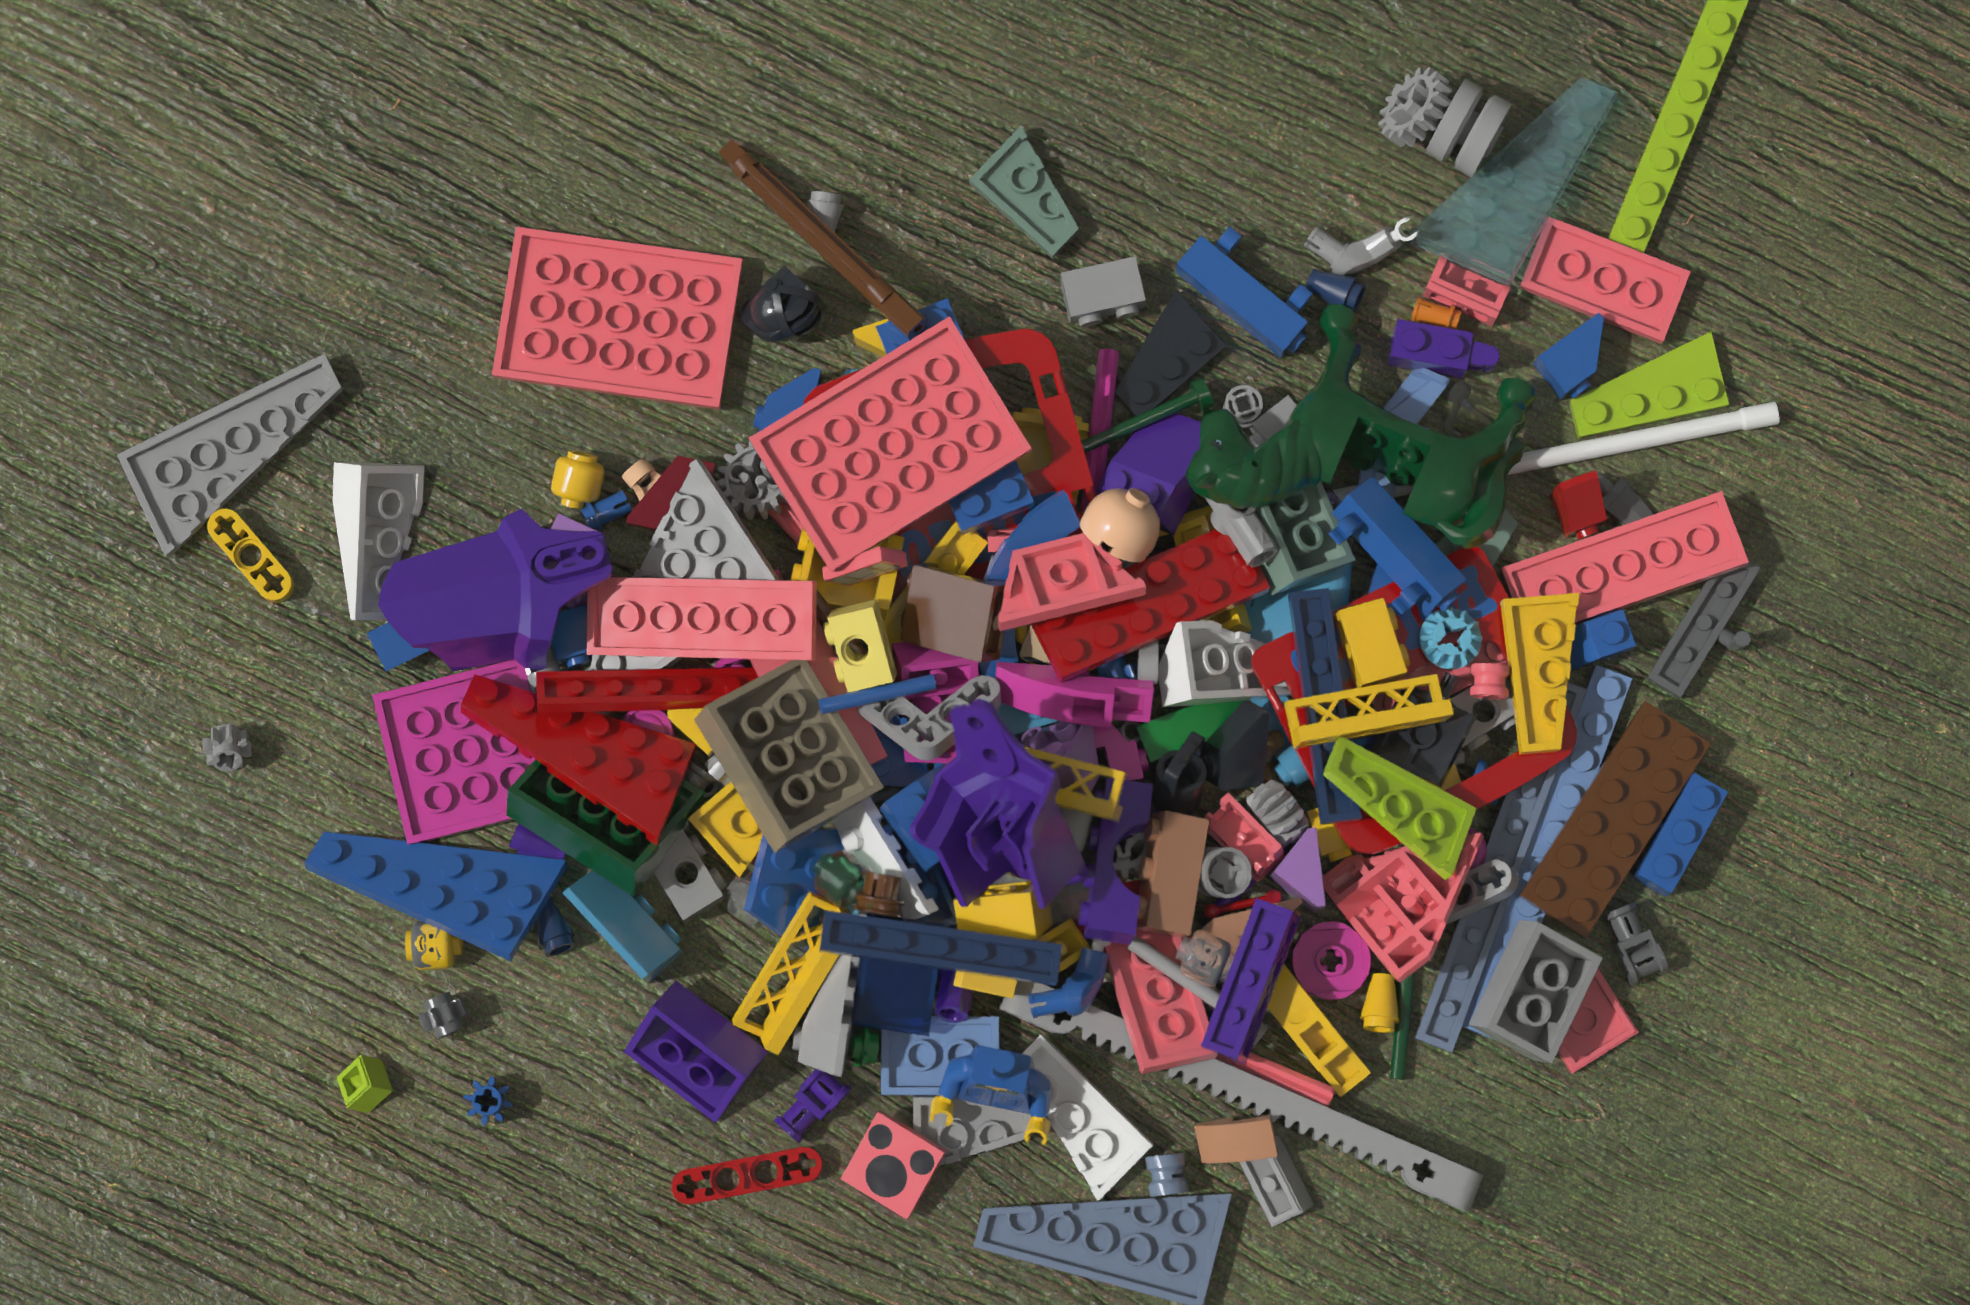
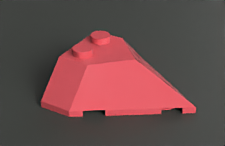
M1482 833L1466 836L1453 875L1446 880L1406 846L1385 850L1384 855L1364 858L1362 854L1349 856L1322 876L1324 891L1386 969L1400 983L1432 958L1484 837Z

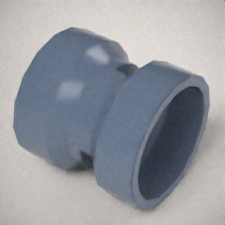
M1184 1153L1145 1157L1147 1170L1151 1172L1152 1181L1149 1184L1150 1197L1188 1192L1187 1180L1182 1176V1168L1185 1166Z

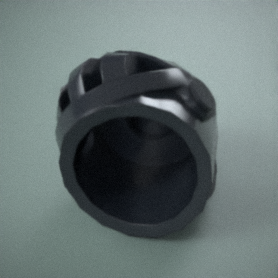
M783 265L745 303L740 314L742 322L761 340L765 342H788L792 339L802 338L814 330L821 321L826 305L810 287L793 274L787 266Z

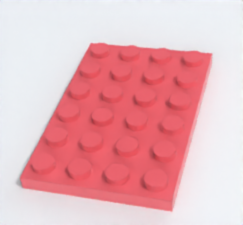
M516 227L492 376L497 379L720 410L743 259Z
M950 316L749 438V441L831 573L860 553L870 550L1032 451L1026 438Z

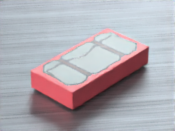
M877 547L860 553L832 573L827 566L823 567V579L826 582L851 586L906 567L908 564L906 552Z

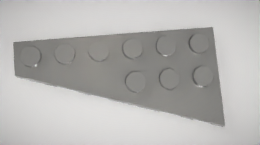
M325 354L117 454L166 558L169 559L209 520L215 511L221 509L343 391Z

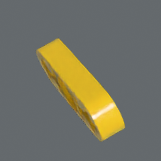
M230 509L215 511L207 523L208 532L213 540L261 596L273 603L286 601L294 590L292 576L235 511ZM222 519L228 522L234 519L235 522L231 527L240 538L246 532L249 536L235 543L226 533L218 535V532L221 530L219 522ZM235 544V546L233 547V549H232V551H231V550L229 549V546ZM250 545L259 547L261 551L260 561L254 566L243 565L240 559L242 550ZM271 561V562L273 563V565L267 567V565H268L269 562ZM266 568L276 579L283 576L284 580L280 583L283 590L280 593L274 590L267 592L270 583L266 578L259 574L257 579H255L253 575L262 572Z

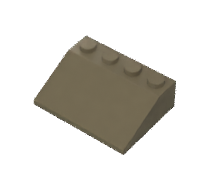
M791 660L709 703L694 719L774 853L803 839L884 788L838 711L821 714L818 699L829 696L807 660Z

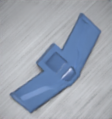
M1426 368L1414 369L1383 408L1402 419L1418 425L1434 402L1445 391L1450 383V379ZM1372 469L1368 471L1360 470L1358 486L1373 476L1394 499L1396 485L1391 483L1386 475Z

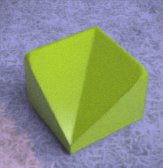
M360 1055L336 1077L347 1109L370 1112L393 1091L384 1064L378 1058Z

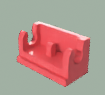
M1440 256L1422 296L1451 308V305H1455V310L1462 311V314L1492 327L1510 290V286L1498 284L1455 265Z
M1227 793L1220 800L1221 807L1213 815L1210 812L1206 814L1204 819L1209 820L1207 833L1221 847L1235 848L1247 856L1251 864L1252 878L1258 883L1286 857L1283 847Z

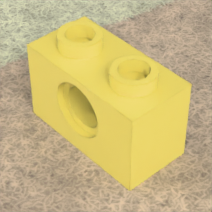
M875 599L833 609L827 618L828 622L824 623V631L828 644L830 646L835 645L838 659L834 660V666L839 683L845 682L847 692L849 693L893 682L897 675V670L878 600ZM856 638L862 639L868 645L869 652L863 655L854 653L850 649L849 641Z

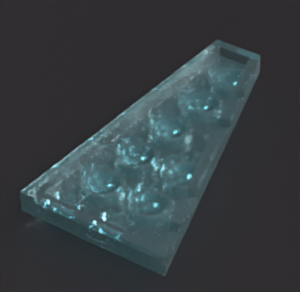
M1581 77L1476 172L1472 178L1465 182L1408 235H1412L1418 230L1420 232L1414 239L1408 242L1510 286L1615 102L1616 91Z

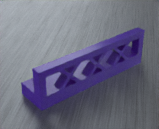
M1256 898L1201 1047L1229 1057L1233 1061L1246 1066L1301 919L1292 910Z

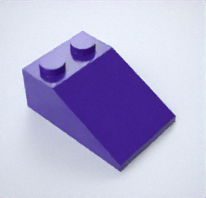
M1175 413L1137 430L1110 461L1096 489V495L1098 496L1106 490L1116 488L1127 490L1136 488L1141 490L1150 498L1149 502L1157 512L1160 519V530L1175 535L1195 494L1188 482L1186 470L1194 453L1199 450L1201 422Z

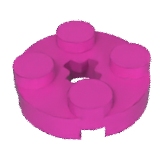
M1328 921L1314 925L1300 936L1292 952V970L1295 978L1307 993L1319 999L1339 1000L1348 997L1361 987L1369 974L1371 957L1368 945L1355 930L1344 923ZM1327 950H1334V955L1342 958V964L1336 965L1335 972H1328L1327 966L1320 964V958L1326 957Z

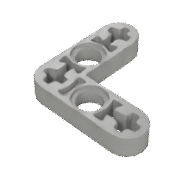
M977 676L968 681L927 715L904 697L858 706L857 711L863 718L914 757L920 760H932L942 755L955 744L952 723L945 720L955 705H970L976 699H983L990 702L997 710L1001 705L1002 699L1000 685L996 679L990 676ZM900 714L910 718L903 725H894L889 722L892 717ZM919 736L924 739V741H922L921 743Z

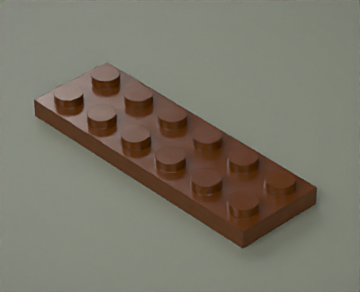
M1644 701L1518 896L1582 939H1585L1711 743L1647 701Z

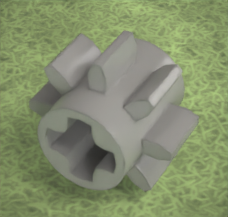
M222 724L216 728L212 727L211 738L202 739L203 753L207 754V765H214L221 771H233L237 768H242L243 757H251L252 755L251 742L247 741V731H240L237 726L232 724Z

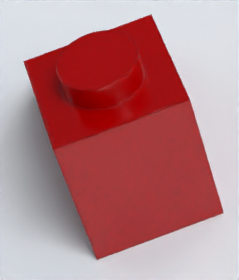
M1596 470L1560 482L1549 495L1565 539L1576 535L1579 541L1600 533L1598 527L1602 526L1607 518Z

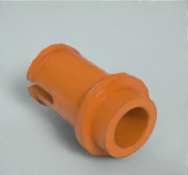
M1418 297L1411 321L1457 330L1462 311L1455 310V305H1451V308Z

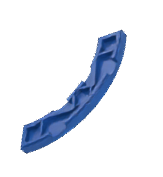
M1064 490L1047 498L1031 510L1011 535L1004 539L990 562L983 578L984 581H1006L1009 575V565L1013 550L1062 539L1080 527L1079 519ZM1015 628L1004 631L999 660L978 662L980 676H990L995 679L997 662L1019 663L1016 653Z

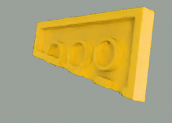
M1580 593L1503 599L1500 602L1508 666H1510L1509 676L1519 755L1558 752L1561 749L1567 702L1566 690L1571 669L1570 657L1576 627L1574 624Z

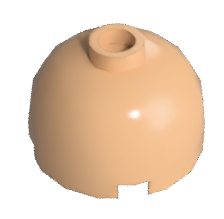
M1116 488L1104 491L1091 501L1080 520V527L1088 539L1099 547L1103 541L1113 547L1110 552L1112 556L1129 562H1142L1155 547L1160 531V519L1155 508L1149 502L1150 498L1144 492L1136 488H1130L1129 490Z

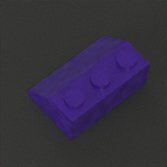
M675 981L652 1005L623 1051L715 1123L747 1084L768 1053L766 1049L678 981Z

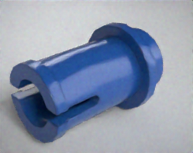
M620 490L618 493L592 505L591 503H586L587 507L580 511L587 526L592 529L597 528L600 531L602 530V525L627 513H631L632 509L627 502L613 508L615 505L627 500L623 490Z

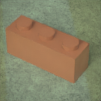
M1170 811L1152 813V818L1149 819L1144 830V839L1148 841L1146 854L1141 859L1138 867V879L1141 880L1138 895L1140 896L1136 929L1176 938L1191 935L1209 820Z

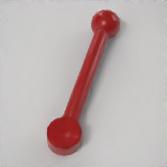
M1272 889L1267 891L1264 896L1220 906L1208 904L1204 909V914L1209 919L1217 918L1220 913L1253 906L1256 898L1272 904L1279 903L1281 901V894L1278 890Z

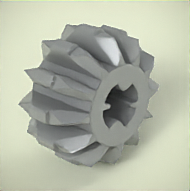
M1271 779L1264 785L1261 784L1254 789L1253 793L1246 798L1247 809L1250 811L1251 816L1283 848L1300 839L1302 834L1308 829V818L1305 816L1304 811L1281 783Z

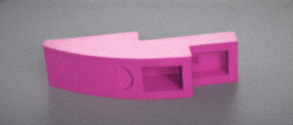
M997 662L995 679L1000 685L1001 703L1049 719L1096 727L1111 728L1112 720L1150 722L1153 681L1075 676L1060 683L1053 667L1050 665Z

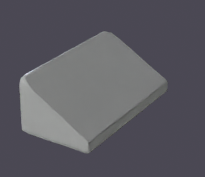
M1275 1136L1278 1157L1239 1162L1272 1227L1306 1211L1314 1205L1279 1136Z

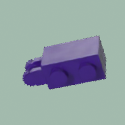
M1397 319L1393 328L1387 366L1409 370L1426 368L1442 376L1462 379L1467 370L1474 372L1482 371L1483 373L1492 372L1493 368L1495 369L1496 367L1495 365L1499 362L1500 353L1491 344L1487 346L1486 343L1472 341V332Z

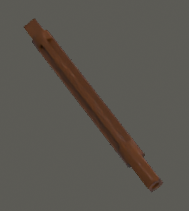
M732 139L718 151L722 160L732 168L733 174L908 339H913L927 326L928 320L752 154L746 153Z

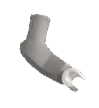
M1407 216L1397 222L1395 229L1392 226H1387L1362 240L1344 245L1317 225L1307 238L1308 240L1304 243V246L1329 262L1332 273L1349 275L1380 262L1401 247V240L1410 241L1414 239L1420 230L1412 235H1406L1402 231L1403 223L1412 219V217Z

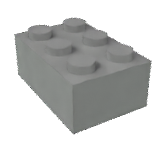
M1519 920L1469 1025L1531 1060L1552 1064L1603 958L1539 922Z

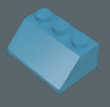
M593 870L563 892L641 979L647 983L655 979L683 953L677 945L682 938L667 922L662 927L655 922L651 915L656 910L641 894L634 899L630 894Z

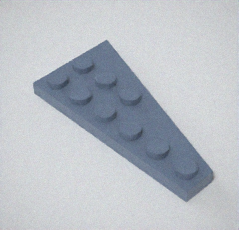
M1232 1194L984 1208L973 1247L1185 1305H1203Z

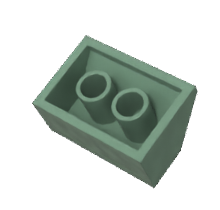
M1319 481L1316 487L1305 488L1298 495L1286 498L1275 504H1269L1266 507H1256L1255 509L1257 516L1279 548L1274 557L1259 566L1270 586L1269 590L1272 596L1307 584L1355 561L1347 540L1338 545L1329 535L1330 531L1338 526L1337 523L1339 521L1332 514L1334 510L1321 481Z

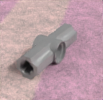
M1205 498L1213 510L1211 514L1213 527L1223 535L1230 536L1247 565H1251L1252 568L1263 565L1267 560L1276 555L1279 548L1255 512L1256 507L1234 508L1230 504H1219Z

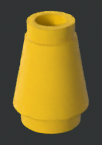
M1375 973L1371 975V982L1360 1019L1364 1021V1030L1376 1033L1394 1032L1395 1024L1399 1023L1394 984L1395 978L1390 974Z

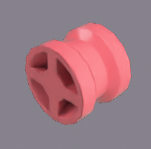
M1475 663L1471 665L1474 685L1470 688V697L1480 699L1509 698V689L1505 686L1506 677L1510 675V666L1494 663Z

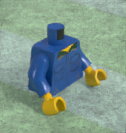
M976 1046L969 1055L954 1058L948 1063L938 1091L941 1096H936L931 1101V1122H933L936 1114L944 1113L946 1114L945 1126L951 1125L954 1114V1102L952 1099L1031 1114L1032 1117L1028 1121L1024 1139L1029 1143L1032 1132H1037L1043 1137L1042 1145L1046 1144L1051 1129V1122L1046 1118L1049 1115L1051 1083L1043 1073L1035 1069L1031 1056L986 1046Z

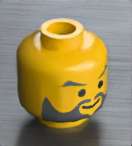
M418 920L413 924L412 930H407L405 934L407 961H413L418 970L450 969L455 963L456 955H463V940Z

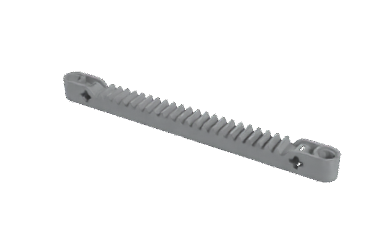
M1017 980L1013 999L1004 997L1000 1005V1010L1051 1033L1066 1034L1077 1027L1082 1030L1081 1040L1084 1042L1093 1034L1096 1036V1047L1098 1048L1106 1041H1109L1110 1053L1114 1054L1120 1047L1125 1048L1124 1059L1129 1060L1135 1054L1124 1019L1090 1005L1086 1012L1075 1017L1072 1016L1070 1021L1063 1020L1060 1025L1053 1022V1014L1033 1018L1030 1008L1044 1006L1046 1002L1029 1004V993L1054 990L1044 984ZM1215 1058L1168 1068L1167 1078L1172 1079L1180 1072L1182 1073V1084L1187 1085L1193 1078L1196 1079L1197 1091H1202L1207 1085H1210L1211 1097L1215 1098L1221 1091H1224L1225 1103L1230 1104L1238 1097L1239 1109L1245 1110L1251 1103L1254 1104L1255 1116H1260L1265 1110H1268V1115H1271L1272 1122H1275L1282 1116V1127L1288 1129L1296 1122L1297 1134L1303 1135L1310 1128L1311 1140L1318 1141L1323 1135H1326V1146L1329 1148L1340 1141V1153L1347 1154L1354 1147L1355 1159L1362 1160L1369 1154L1370 1166H1377L1384 1160V1172L1390 1173L1396 1167H1400L1401 1177L1410 1188L1465 1212L1470 1211L1484 1177L1469 1168ZM1425 1160L1428 1162L1426 1169L1431 1171V1176L1422 1177L1419 1182L1416 1180L1417 1172L1412 1170L1414 1164H1422Z

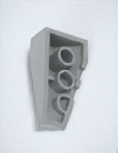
M859 911L858 915L868 916V913ZM839 955L804 1020L803 1027L796 1026L792 1049L799 1050L798 1062L835 1076H842L848 1059L862 958Z

